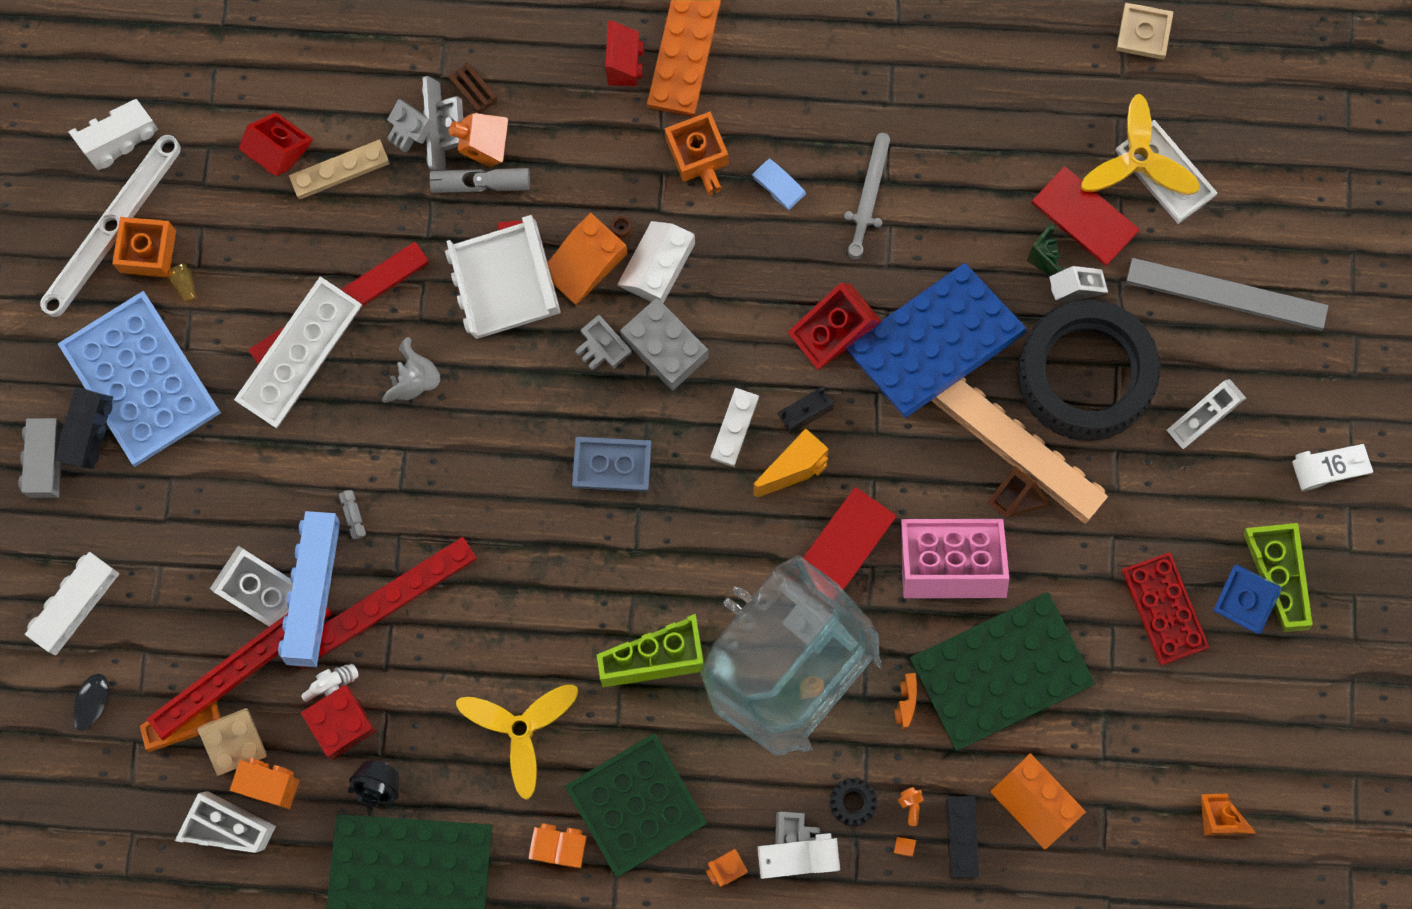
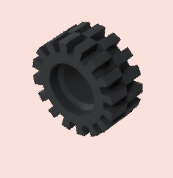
M847 778L840 781L834 787L830 796L831 812L836 817V820L842 822L843 825L854 827L865 824L872 818L877 808V795L874 792V788L867 781L860 780L859 778ZM857 792L862 796L864 804L860 811L850 812L845 809L843 798L847 793Z

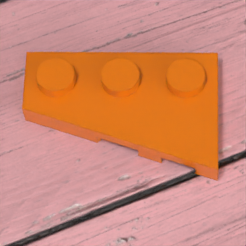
M217 701L164 741L158 736L148 721L140 725L145 750L151 752L199 736L198 726L221 718Z

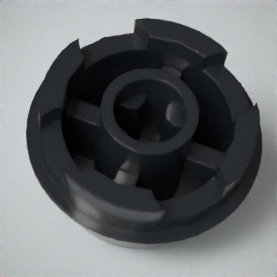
M367 760L349 778L348 793L354 792L359 795L357 801L365 805L378 808L379 804H386L387 808H391L394 800L399 797V773L387 763Z

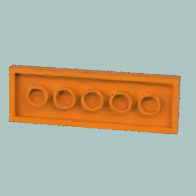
M671 0L647 108L695 117L721 0Z

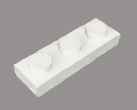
M735 388L710 457L711 460L735 467L759 400V395Z

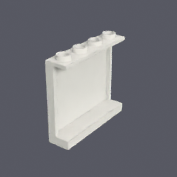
M532 215L522 217L523 223L457 244H453L450 240L447 241L448 250H445L448 263L453 264L454 272L451 273L454 286L459 287L460 295L457 296L460 309L465 310L466 314L463 323L466 332L471 333L476 339L561 313L537 222Z

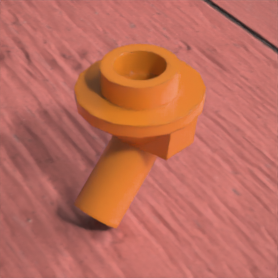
M912 787L900 793L901 798L898 799V803L901 804L903 809L909 807L908 825L917 826L920 811L919 804L924 799L922 790L916 791L915 787Z

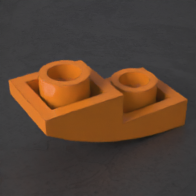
M916 673L905 674L904 681L900 682L902 697H907V700L899 701L898 708L894 709L896 724H901L902 730H906L909 727L915 710L917 696Z

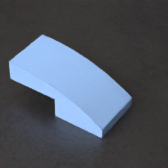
M770 158L752 174L754 180L767 189L773 199L788 210L806 195L804 189Z

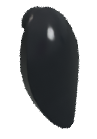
M102 674L90 676L77 693L74 705V724L78 731L88 729L95 723L106 705L109 686L107 678Z

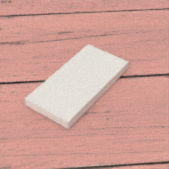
M1153 120L1151 122L1150 141L1152 152L1168 157L1185 167L1197 178L1200 189L1193 195H1183L1156 184L1143 172L1135 171L1134 173L1176 223L1179 224L1213 199L1217 192L1159 124ZM1128 139L1116 148L1115 151L1119 156L1129 152ZM1134 155L1138 161H1145L1142 155Z

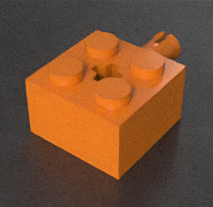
M711 111L664 128L666 142L682 181L685 182L701 176L708 195L713 194V187L716 193L719 192L722 187L714 170L729 165V158Z

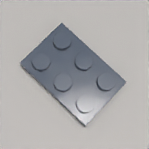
M576 437L572 487L649 492L652 442L650 440Z

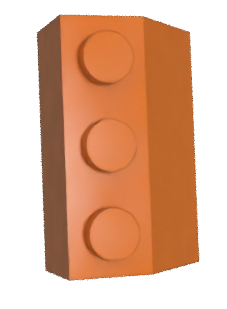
M1031 753L990 791L998 802L1044 850L1086 813Z

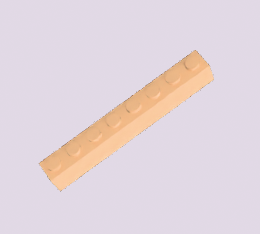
M964 377L931 400L1010 465L1016 466L1034 480L1040 489L1085 525L1108 498L1104 494L1106 491L1103 487L1095 482L1093 484L1084 478L1085 474L1083 471L1075 466L1073 468L1064 462L1065 458L1059 452L1049 450L1044 446L1045 442L1035 434L1032 436L1025 431V426L1019 420L1010 419L1005 415L1006 411L1000 405L990 403L985 399L986 395L980 389L972 388L965 383L966 379Z

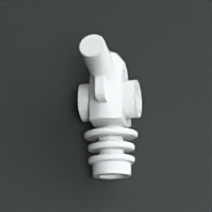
M350 664L340 668L336 667L332 673L330 669L316 675L317 680L302 694V699L305 702H309L317 695L323 693L325 696H328L339 689V686L342 687L350 682H354L358 678L356 667Z

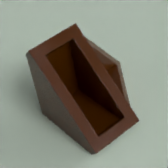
M1016 466L987 502L1006 518L1051 506L1037 483Z

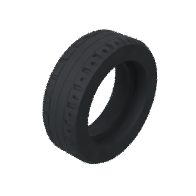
M1100 300L1071 301L1060 305L1059 308L1055 307L1046 313L1030 331L1018 362V385L1021 387L1020 393L1024 402L1027 403V408L1031 411V414L1037 417L1038 421L1047 429L1051 428L1052 432L1082 441V439L1085 441H1098L1100 438L1107 439L1131 427L1149 406L1159 384L1160 358L1159 354H1157L1158 349L1155 341L1150 337L1149 330L1131 312H1126L1124 308L1116 304H1109V302ZM1074 331H1093L1111 338L1124 350L1131 365V380L1126 393L1117 403L1103 410L1085 411L1066 404L1052 391L1046 378V359L1052 346L1064 335Z

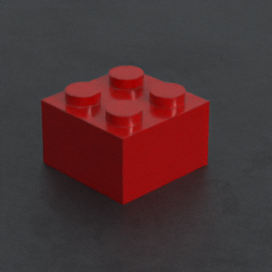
M346 685L301 712L324 753L332 760L377 732L354 693Z

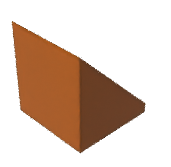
M897 837L894 853L913 857L916 840Z

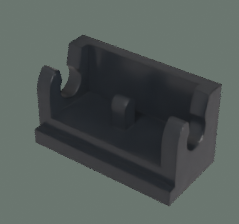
M821 386L795 403L780 410L777 414L791 435L833 410L834 402L831 397H827L825 388Z

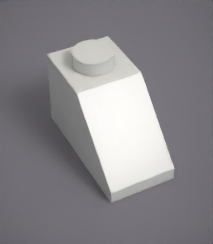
M1072 266L1049 277L1052 285L1051 291L1055 300L1071 302L1108 293L1102 269Z

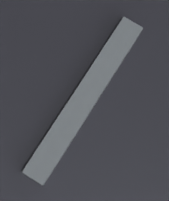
M1135 258L1131 259L1126 284L1320 331L1324 329L1329 306Z

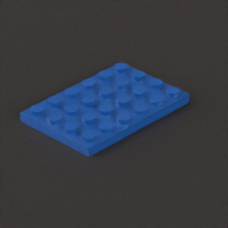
M964 263L883 319L875 328L848 346L846 352L900 414L907 418L1022 337L1027 331L1026 327L973 270Z

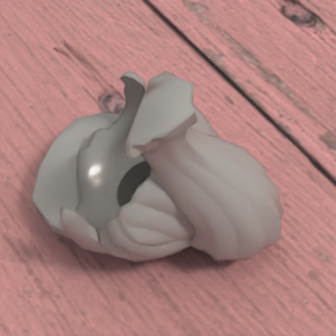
M409 337L405 338L399 347V351L403 353L407 362L405 366L401 362L397 363L399 382H397L395 376H390L393 387L383 396L382 401L384 403L397 399H414L423 391L435 389L440 382L438 369L429 359L418 355L412 350V340Z

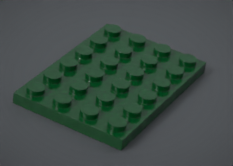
M1049 592L909 658L955 752L1095 685Z
M336 814L326 909H486L493 825Z

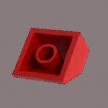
M608 21L605 62L608 85L637 87L638 78H642L643 64L639 63V55H644V41H640L638 31L615 21Z
M275 112L247 125L238 149L245 153L248 158L263 166L269 173L278 176L293 167L311 145L313 138Z

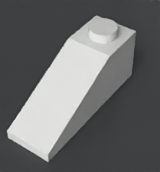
M1230 379L1225 380L1168 428L1167 431L1180 447L1185 449L1244 401L1246 397Z

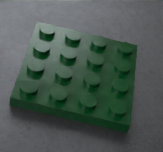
M655 733L564 786L616 878L707 825L705 818Z

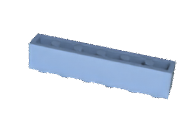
M305 511L304 520H301L299 524L301 540L300 544L297 543L295 548L296 568L293 567L291 571L293 587L292 592H288L287 595L289 611L288 616H284L283 619L284 640L280 641L278 647V654L286 665L317 667L340 528V521L336 513Z

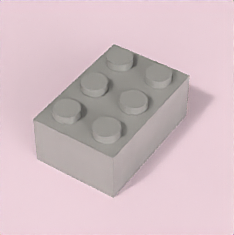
M655 298L620 330L622 340L672 391L709 358V350L658 298Z

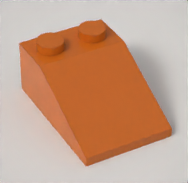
M590 213L573 229L548 261L553 285L572 303L577 305L628 255L625 243Z

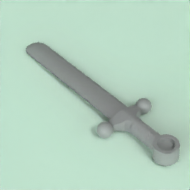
M879 133L876 136L857 214H853L851 211H847L844 214V218L847 221L853 220L857 224L853 242L848 248V255L852 259H859L863 254L862 242L866 227L874 225V227L879 228L882 226L880 218L874 219L871 217L890 143V137L886 133Z

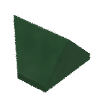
M1048 225L1032 245L1027 258V262L1049 276L1064 270L1063 267H1059L1057 258H1061L1057 248V238H1052L1054 225Z

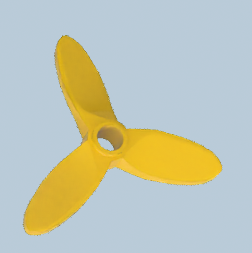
M1141 94L1133 97L1128 110L1127 136L1129 152L1099 165L1084 178L1081 184L1083 191H1099L1117 184L1136 171L1143 172L1156 184L1179 194L1193 195L1200 188L1197 178L1185 167L1168 157L1152 152L1150 148L1152 130L1150 110L1146 99ZM1134 155H1142L1145 161H1138Z
M563 685L555 688L537 699L522 716H514L492 702L475 697H462L456 701L458 710L469 720L486 729L509 735L511 738V773L517 792L525 800L532 797L536 787L537 763L531 740L533 732L548 726L562 716L575 702L578 688L574 685ZM525 723L527 726L526 732L521 736L515 735V725Z

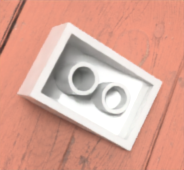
M238 546L210 589L270 627L288 613L287 595L288 592H292L293 583L289 577Z

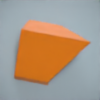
M1228 793L1201 794L1204 836L1257 834L1231 803Z

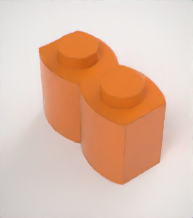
M541 823L540 828L534 827L528 859L581 869L587 837L582 835V830L567 828L566 832L556 831L555 825Z

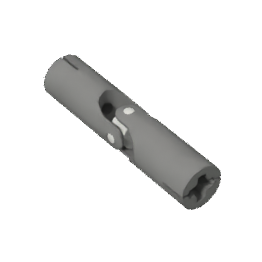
M529 168L495 169L487 173L484 170L430 171V180H432L430 181L431 193L484 191L486 188L496 191L530 190ZM475 174L473 177L475 187L465 186L464 182L467 176Z

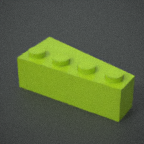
M1298 523L1245 528L1243 535L1260 576L1283 587L1273 607L1282 631L1309 630L1313 624Z
M696 614L678 623L669 624L654 633L645 634L635 641L626 642L597 654L602 688L704 672Z

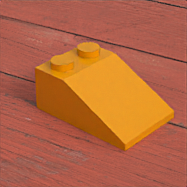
M805 429L754 483L753 495L758 498L810 479L814 474L818 476L828 465L826 463L828 461V448Z

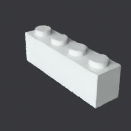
M91 552L83 555L76 563V569L71 576L63 579L60 584V590L56 595L51 596L45 602L42 613L30 621L25 635L56 656L120 573Z

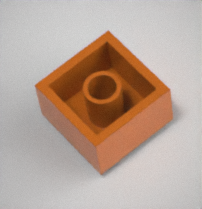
M120 217L112 264L120 273L169 277L176 235L175 228L169 221Z
M250 757L248 762L239 761L230 791L290 810L300 781L293 777V771L274 765L272 770L269 769V764Z

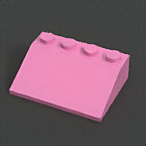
M901 519L904 598H1007L1009 570L1003 519Z

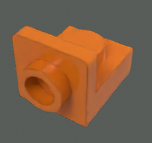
M736 849L709 862L708 866L710 869L706 871L712 884L718 883L720 888L748 873Z

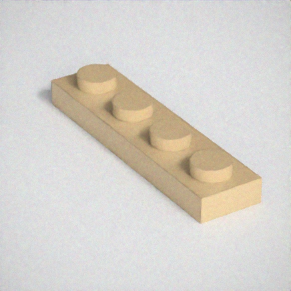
M379 139L289 175V178L300 200L389 165L390 162Z

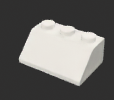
M651 221L617 285L650 302L658 298L664 303L695 245V234L671 223Z

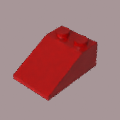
M840 283L788 331V334L815 368L820 370L845 352L848 346L875 328L881 320L852 284Z

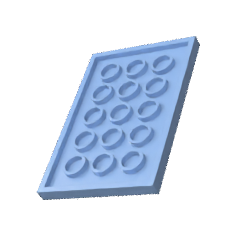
M144 291L58 343L85 389L113 396L112 411L108 415L106 423L134 467L221 414Z

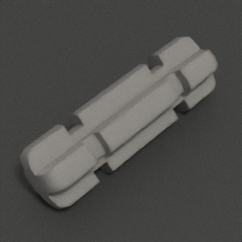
M352 490L343 491L339 494L341 504H344L342 509L348 527L351 526V529H349L351 538L360 539L366 535L364 525L361 526L360 524L362 523V518L357 503H354L356 500L354 492Z

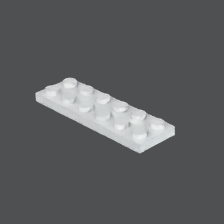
M320 276L234 400L275 428H278L356 316L362 304Z

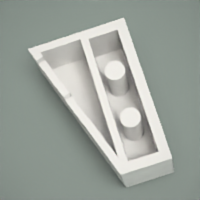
M137 99L110 111L109 114L111 116L99 122L96 118L89 121L90 126L81 131H77L75 128L68 131L98 171L112 165L116 158L131 152L135 145L143 140L150 139L154 132L159 130Z
M206 791L198 793L175 841L256 853L265 850L276 826Z

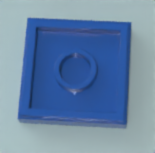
M1234 564L1213 611L1256 634H1261L1283 587L1238 564Z

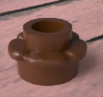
M625 216L615 217L609 226V230L620 240L631 236L634 228L632 227L631 219Z

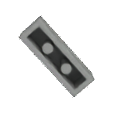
M57 418L26 419V426L22 429V438L25 441L24 451L20 455L23 473L19 477V489L28 498H59L61 462L56 461L55 457L64 424Z

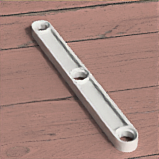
M164 135L157 140L42 297L40 306L48 316L58 317L65 312L116 242L120 217L133 218L178 157L181 147L173 136ZM167 142H172L175 144L173 151L169 153L163 152V145ZM108 221H117L115 230H105V225ZM50 300H59V307L56 310L49 311L47 309V304Z

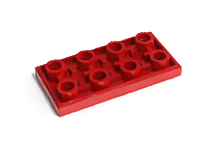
M1064 166L1032 200L1031 204L1107 267L1136 236L1140 229L1095 191H1083L1081 189L1082 180Z
M854 487L797 565L796 570L838 599L897 515L857 487Z
M1170 552L1121 570L1160 666L1210 648Z

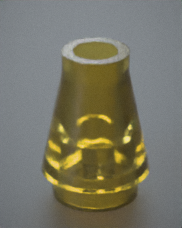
M186 264L175 266L167 271L169 274L168 280L182 298L183 303L197 298L191 269L187 268Z

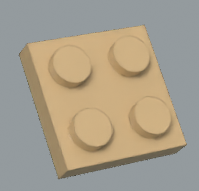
M1125 3L1116 51L1164 60L1173 11Z
M248 708L198 726V732L217 776L237 769L240 760L248 762L249 757L257 760L267 757L266 750Z

